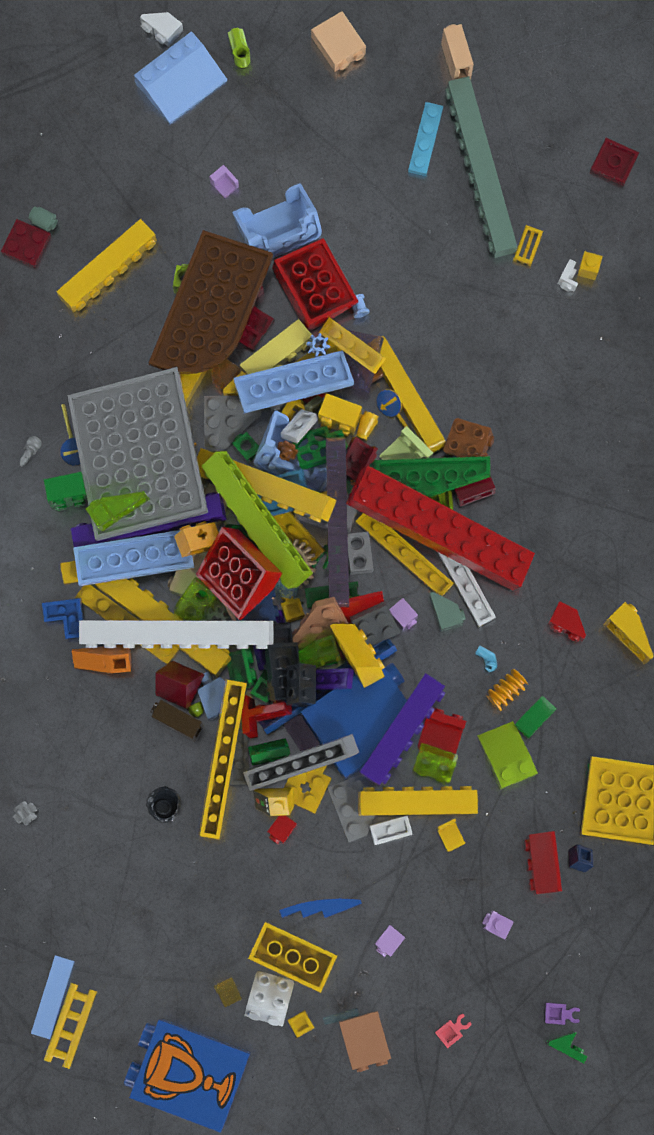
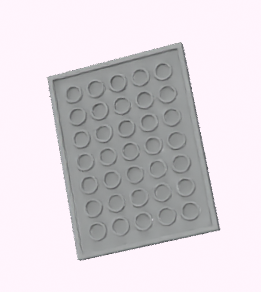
M177 367L67 395L94 536L97 541L208 513L180 373Z

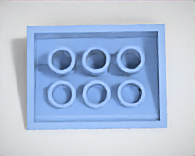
M192 31L134 75L136 85L169 124L227 81V78L207 49Z

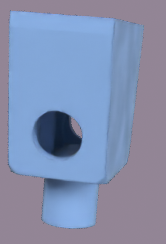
M208 671L203 673L205 674L201 681L203 687L197 691L206 716L211 721L220 714L225 681L222 677L213 680Z

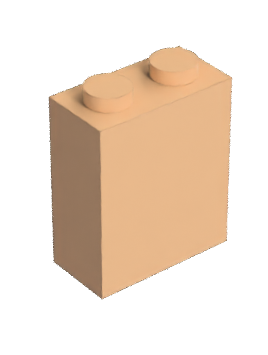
M343 11L311 29V38L334 72L339 69H345L354 60L362 59L366 53V45Z
M451 24L443 29L441 43L451 78L455 80L470 76L471 80L474 64L462 24Z

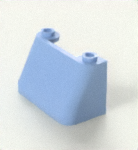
M301 183L290 187L286 191V201L254 215L249 208L245 207L232 212L247 245L272 252L273 258L310 243L321 236L322 229L317 210Z
M274 411L254 459L256 467L275 476L300 469L297 456L295 460L290 459V461L282 460L279 457L278 442L285 441L281 437V432L289 424V418L285 414ZM308 440L302 441L299 447L306 446ZM312 445L310 447L311 450H316L318 448L317 445ZM330 447L321 449V457L329 454ZM341 451L336 452L337 457H338V460H339ZM310 453L301 455V458L306 461L314 459ZM338 460L303 470L307 488L319 493L322 492L335 475Z

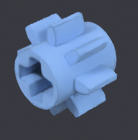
M321 333L316 338L314 335H311L310 339L312 342L306 343L307 346H310L308 353H314L315 357L320 353L326 355L324 349L330 348L329 345H326L328 337L324 339L321 337ZM321 343L322 346L315 348L314 345Z

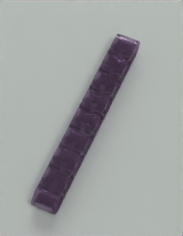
M345 437L326 438L327 496L337 500L328 521L329 598L335 597L339 607H349Z

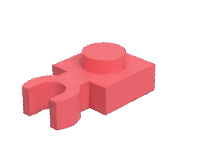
M460 1014L457 1017L456 1023L453 1024L449 1020L435 1032L447 1049L463 1036L460 1033L461 1029H468L471 1026L470 1022L466 1025L461 1024L460 1021L465 1016L464 1014Z

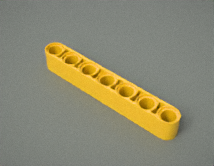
M381 336L368 343L367 345L386 358L380 367L384 373V379L390 389L400 396L402 410L419 439L433 453L444 448L446 441L386 338Z

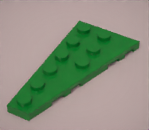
M490 456L376 460V470L427 497H432L491 477Z

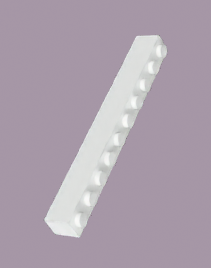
M83 620L79 621V644H86V648H97V644H104V648H116V644H123V648H135V644H142V648H153V644H161V648H172V644H179V648H191V645H198V648H210V645H217V648L226 649L229 648V645H236L237 649H248V645H256V649H267V645H273V621Z

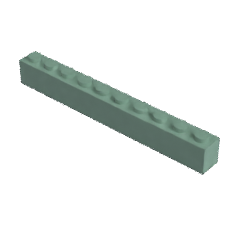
M470 76L448 81L445 95L447 100L450 99L451 116H455L456 122H454L455 131L461 137L459 145L466 155L464 156V163L470 170V173H468L470 184H474L475 190H473L474 199L480 205L478 213L485 223L483 224V231L489 238V252H493L494 258L516 253L517 243Z

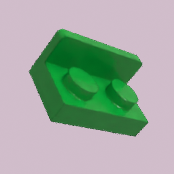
M286 738L248 747L252 765L274 761L290 754Z

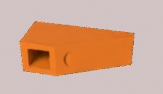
M123 644L116 645V648H104L102 646L72 649L74 668L106 673L131 671L130 648H123Z

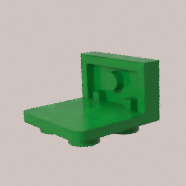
M249 648L230 652L229 656L232 660L227 665L230 680L246 682V689L253 688L255 682L258 681L256 670L251 666V663H254L252 651Z

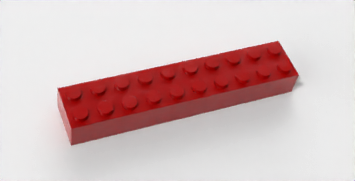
M370 466L360 470L346 502L348 506L510 590H515L522 586L535 555L534 552Z

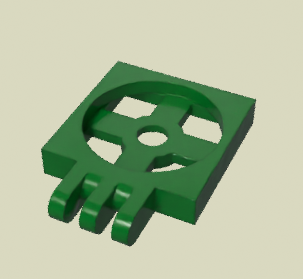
M327 426L310 430L298 443L292 442V444H295V449L298 450L296 456L300 469L303 470L338 460L336 452L348 448L343 431L338 430L329 433ZM315 436L325 438L326 440L318 441L315 439ZM308 440L306 446L299 447L302 441ZM312 445L318 446L316 450L310 449ZM330 447L329 454L321 457V449ZM310 453L314 459L306 461L301 458V455Z

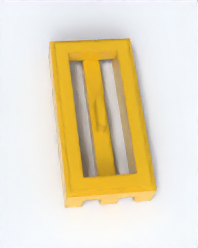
M525 226L513 261H520L522 264L526 263L528 266H531L543 234L542 230ZM528 231H531L524 254L520 257L519 254ZM537 233L538 236L530 259H526L534 234Z

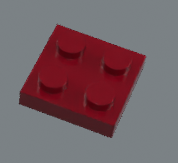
M16 219L1 249V253L36 268L51 234Z

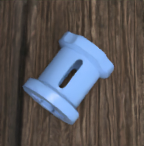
M358 294L356 297L359 302L352 306L354 318L366 316L370 312L364 303V295Z

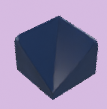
M579 844L569 849L570 868L586 872L594 867L593 849Z

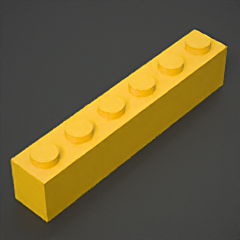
M141 219L138 220L57 290L58 297L73 313L76 310L80 311L85 307L86 302L90 298H95L104 286H109L114 281V277L118 274H123L128 269L129 264L138 261L144 251L150 250L155 246L157 241L156 234Z
M452 786L441 787V790H433V787H421V791H414V787H402V791H394V787H382L383 791H375V787L363 788V791L358 792V816L478 814L477 790H472V786H460V790H452Z

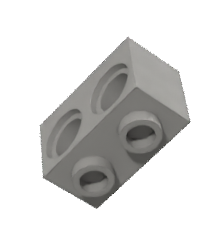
M369 531L346 534V540H342L343 551H347L348 558L345 559L346 570H350V575L372 573L373 561ZM358 540L362 546L360 548H353L351 542ZM356 559H361L364 565L356 567L353 562Z

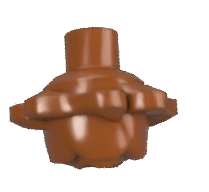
M286 440L278 442L279 457L286 461H290V459L295 460L298 450L295 449V444Z

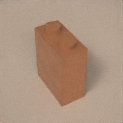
M378 1011L339 1022L352 1070L356 1069L357 1072L368 1070V1065L376 1063V1067L388 1064L387 1060L391 1059Z

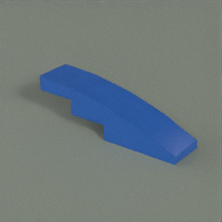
M324 899L300 903L279 911L282 918L301 911L303 918L322 911L324 918H327L362 903L361 900Z

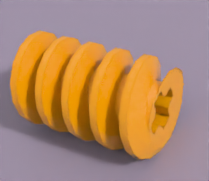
M515 669L510 671L511 675H505L506 681L504 679L499 680L500 686L494 684V690L489 689L487 691V698L499 711H502L501 703L505 706L508 705L507 698L511 701L514 700L512 694L520 695L518 689L525 691L524 683L529 685L525 678Z

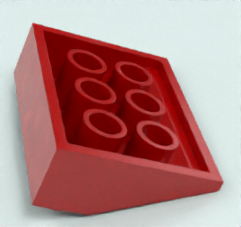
M324 238L274 260L272 270L300 321L308 331L324 325L329 317L333 319L359 302Z
M222 527L196 573V576L239 620H242L274 589L282 575V572L238 529Z

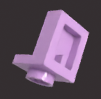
M492 911L491 914L487 913L482 922L485 924L483 929L504 940L513 925L512 920L495 911Z

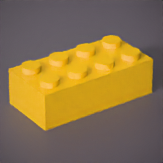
M265 922L248 959L321 993L337 955Z

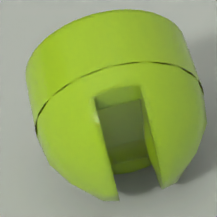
M201 701L190 705L188 708L189 713L194 717L202 715L204 710Z

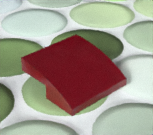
M253 306L239 342L254 351L275 319Z

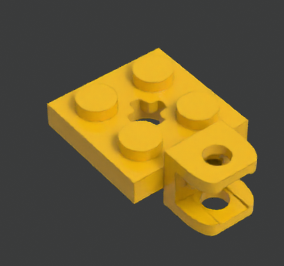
M327 765L288 778L284 788H292L294 804L314 814L316 813L332 779L323 774ZM306 782L310 783L309 787L311 788V791H306L304 793L302 792L303 788L300 787L301 783L305 784Z

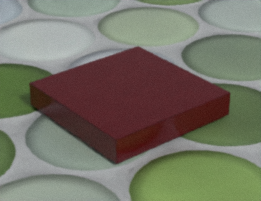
M605 138L590 171L624 186L639 152Z

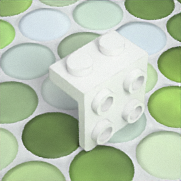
M261 971L256 972L244 1016L252 1020L268 1022L273 1026H283L294 981Z

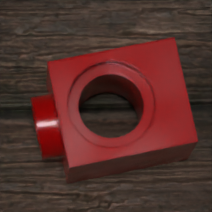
M286 815L278 816L267 831L270 834L268 838L276 844H279V842L284 844L296 828L297 823Z

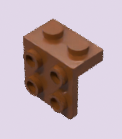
M456 418L444 446V453L454 457L488 456V447H492L494 442L491 428Z

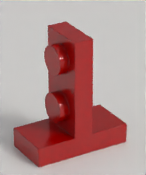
M245 695L241 713L243 734L250 738L258 737V721L292 714V707L286 705L281 700L274 701L270 705L261 704L255 706V700Z

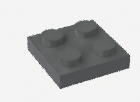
M386 601L350 617L352 624H355L358 630L362 629L365 633L367 645L371 643L373 646L401 633Z

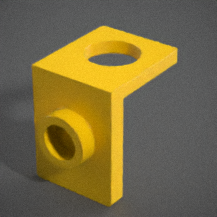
M456 819L436 828L447 852L465 844L455 823Z

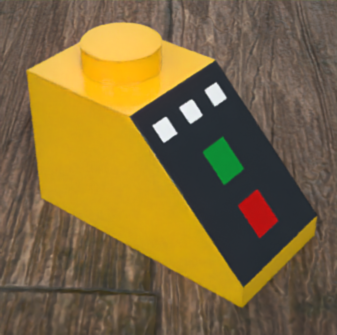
M261 788L253 790L256 809L270 816L290 815L294 808L292 788Z

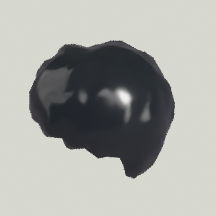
M167 786L158 787L148 795L146 807L149 814L155 820L163 823L170 822L179 813L181 798L174 789Z

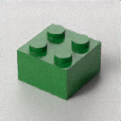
M82 472L43 479L47 500L52 510L63 511L68 506L73 505L75 507H82L88 502Z

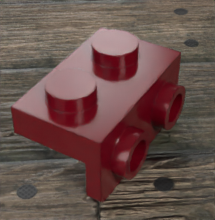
M352 437L336 471L352 481H356L360 470L370 466L376 459L378 448L366 444L357 437Z

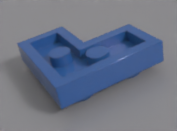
M81 598L42 603L44 622L63 620L65 639L79 637V621L84 620Z

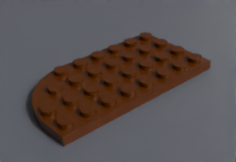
M203 230L148 362L149 365L161 370L177 367L180 374H197L210 370L224 362L235 350L241 339L273 259V253Z

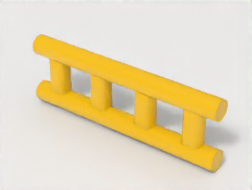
M70 983L44 1060L47 1062H51L53 1057L64 1060L62 1067L68 1069L71 1067L97 991L89 989L88 995L76 991L78 985ZM73 999L85 1002L81 1014L70 1010ZM66 1018L78 1022L74 1033L63 1030ZM60 1037L71 1041L67 1053L56 1049Z

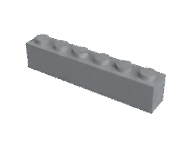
M353 734L254 767L243 772L251 791L350 758L358 754L359 750Z

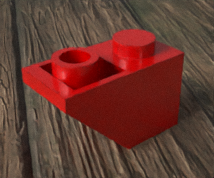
M559 601L548 622V625L551 626L550 629L557 633L564 632L568 634V638L575 642L583 641L586 633L577 609Z

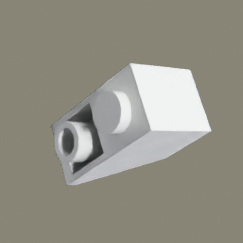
M168 12L142 14L140 16L141 27L147 33L151 32L155 35L159 43L166 44L168 47L183 32L182 23Z

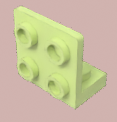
M406 426L401 431V435L380 454L379 458L381 460L432 458L433 452Z

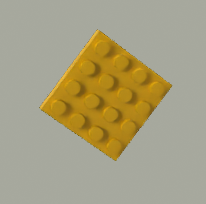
M591 756L581 835L654 845V765Z

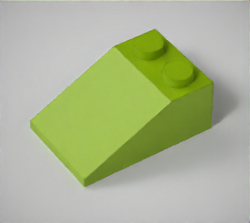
M513 721L477 735L499 790L538 774Z

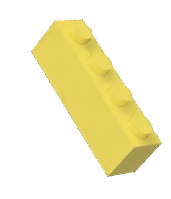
M298 319L241 363L240 370L247 375L282 366L287 361L291 362L298 356V352L302 349L305 351L310 347L306 343L312 342L310 339L312 334Z

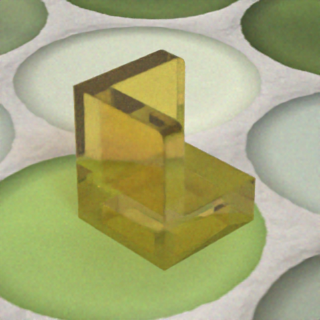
M233 977L214 986L224 1007L243 999Z

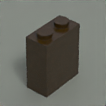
M160 700L159 703L155 702L150 711L152 713L151 717L155 722L194 743L204 727L202 721L163 700Z

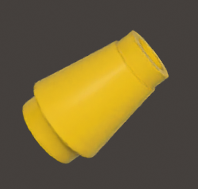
M364 411V414H361L356 436L367 440L377 425L379 416Z

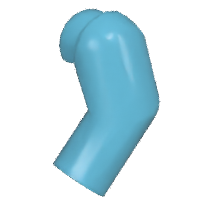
M479 645L475 654L484 658L485 669L488 672H493L497 669L498 665L495 654Z

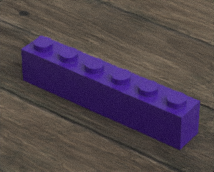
M425 673L359 774L377 786H380L381 783L384 785L391 777L389 771L392 767L397 768L403 759L400 757L403 750L406 752L413 744L411 738L414 734L418 735L424 727L421 724L425 717L430 718L435 710L432 706L436 701L440 703L446 694L443 691L445 688L443 684Z

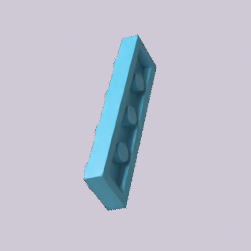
M425 102L408 172L422 176L427 175L443 106Z

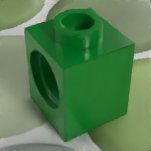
M248 432L240 433L234 438L232 445L233 449L248 465L255 459L259 445ZM244 443H248L251 445V448L245 451L241 449V446Z

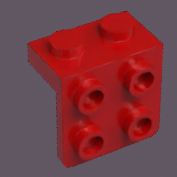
M434 708L435 710L430 718L425 720L417 747L421 751L452 760L455 758L467 721L463 720V717L460 715H445V711Z

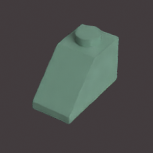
M435 592L429 594L440 632L463 625V620L466 618L463 609H459L458 604Z

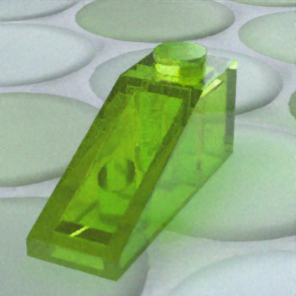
M144 491L103 497L93 500L86 510L96 526L103 532L149 501L150 497Z

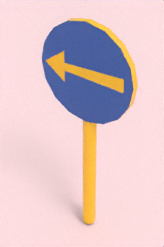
M391 389L381 391L377 396L379 410L386 416L393 417L396 415L403 426L408 427L399 413L402 409L400 396Z

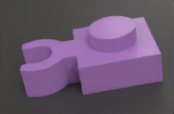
M546 1003L544 1023L565 1025L566 1019L570 1022L578 1023L579 1019H573L572 1013L574 1011L580 1012V1009L573 1007L566 1010V1004Z

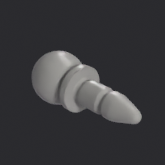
M36 436L28 438L24 446L25 452L20 459V467L24 466L31 455H35L36 451L41 448L42 442L40 438Z

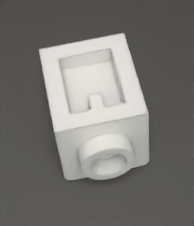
M571 259L567 263L558 284L561 285L562 289L574 292L578 283L572 279L577 270L574 269L576 262Z

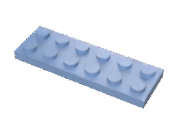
M342 350L234 378V384L243 411L248 413L354 385V380Z
M180 530L73 547L79 586L194 568L193 555L182 558L174 538Z

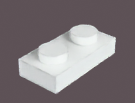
M301 409L282 430V439L298 443L318 420L317 414Z
M408 815L369 825L374 845L413 835Z

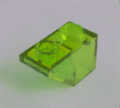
M334 635L314 640L299 652L300 662L316 665L317 668L340 661Z

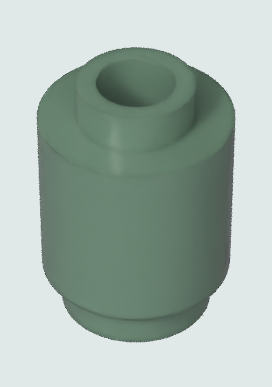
M33 207L28 217L32 224L46 231L53 230L58 222L56 214L42 207Z

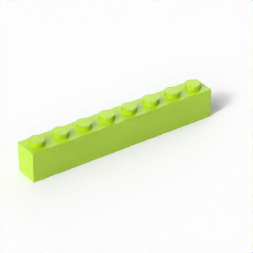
M227 451L215 452L201 466L205 471L206 477L213 482L216 491L225 499L227 507L235 513L237 521L247 530L249 538L259 547L258 549L282 572L280 577L281 583L288 589L297 588L313 572Z

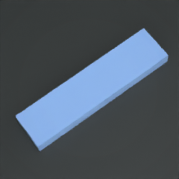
M59 956L54 957L31 1034L51 1039L75 961Z

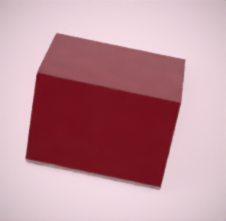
M171 661L155 672V695L188 709L205 674Z

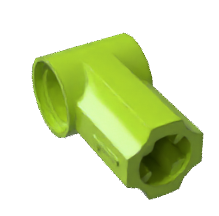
M234 28L228 32L234 63L239 68H245L250 64V51L243 29Z

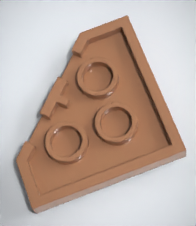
M335 597L315 601L310 613H306L300 621L298 629L292 632L293 642L298 643V650L337 642L330 625L349 623Z

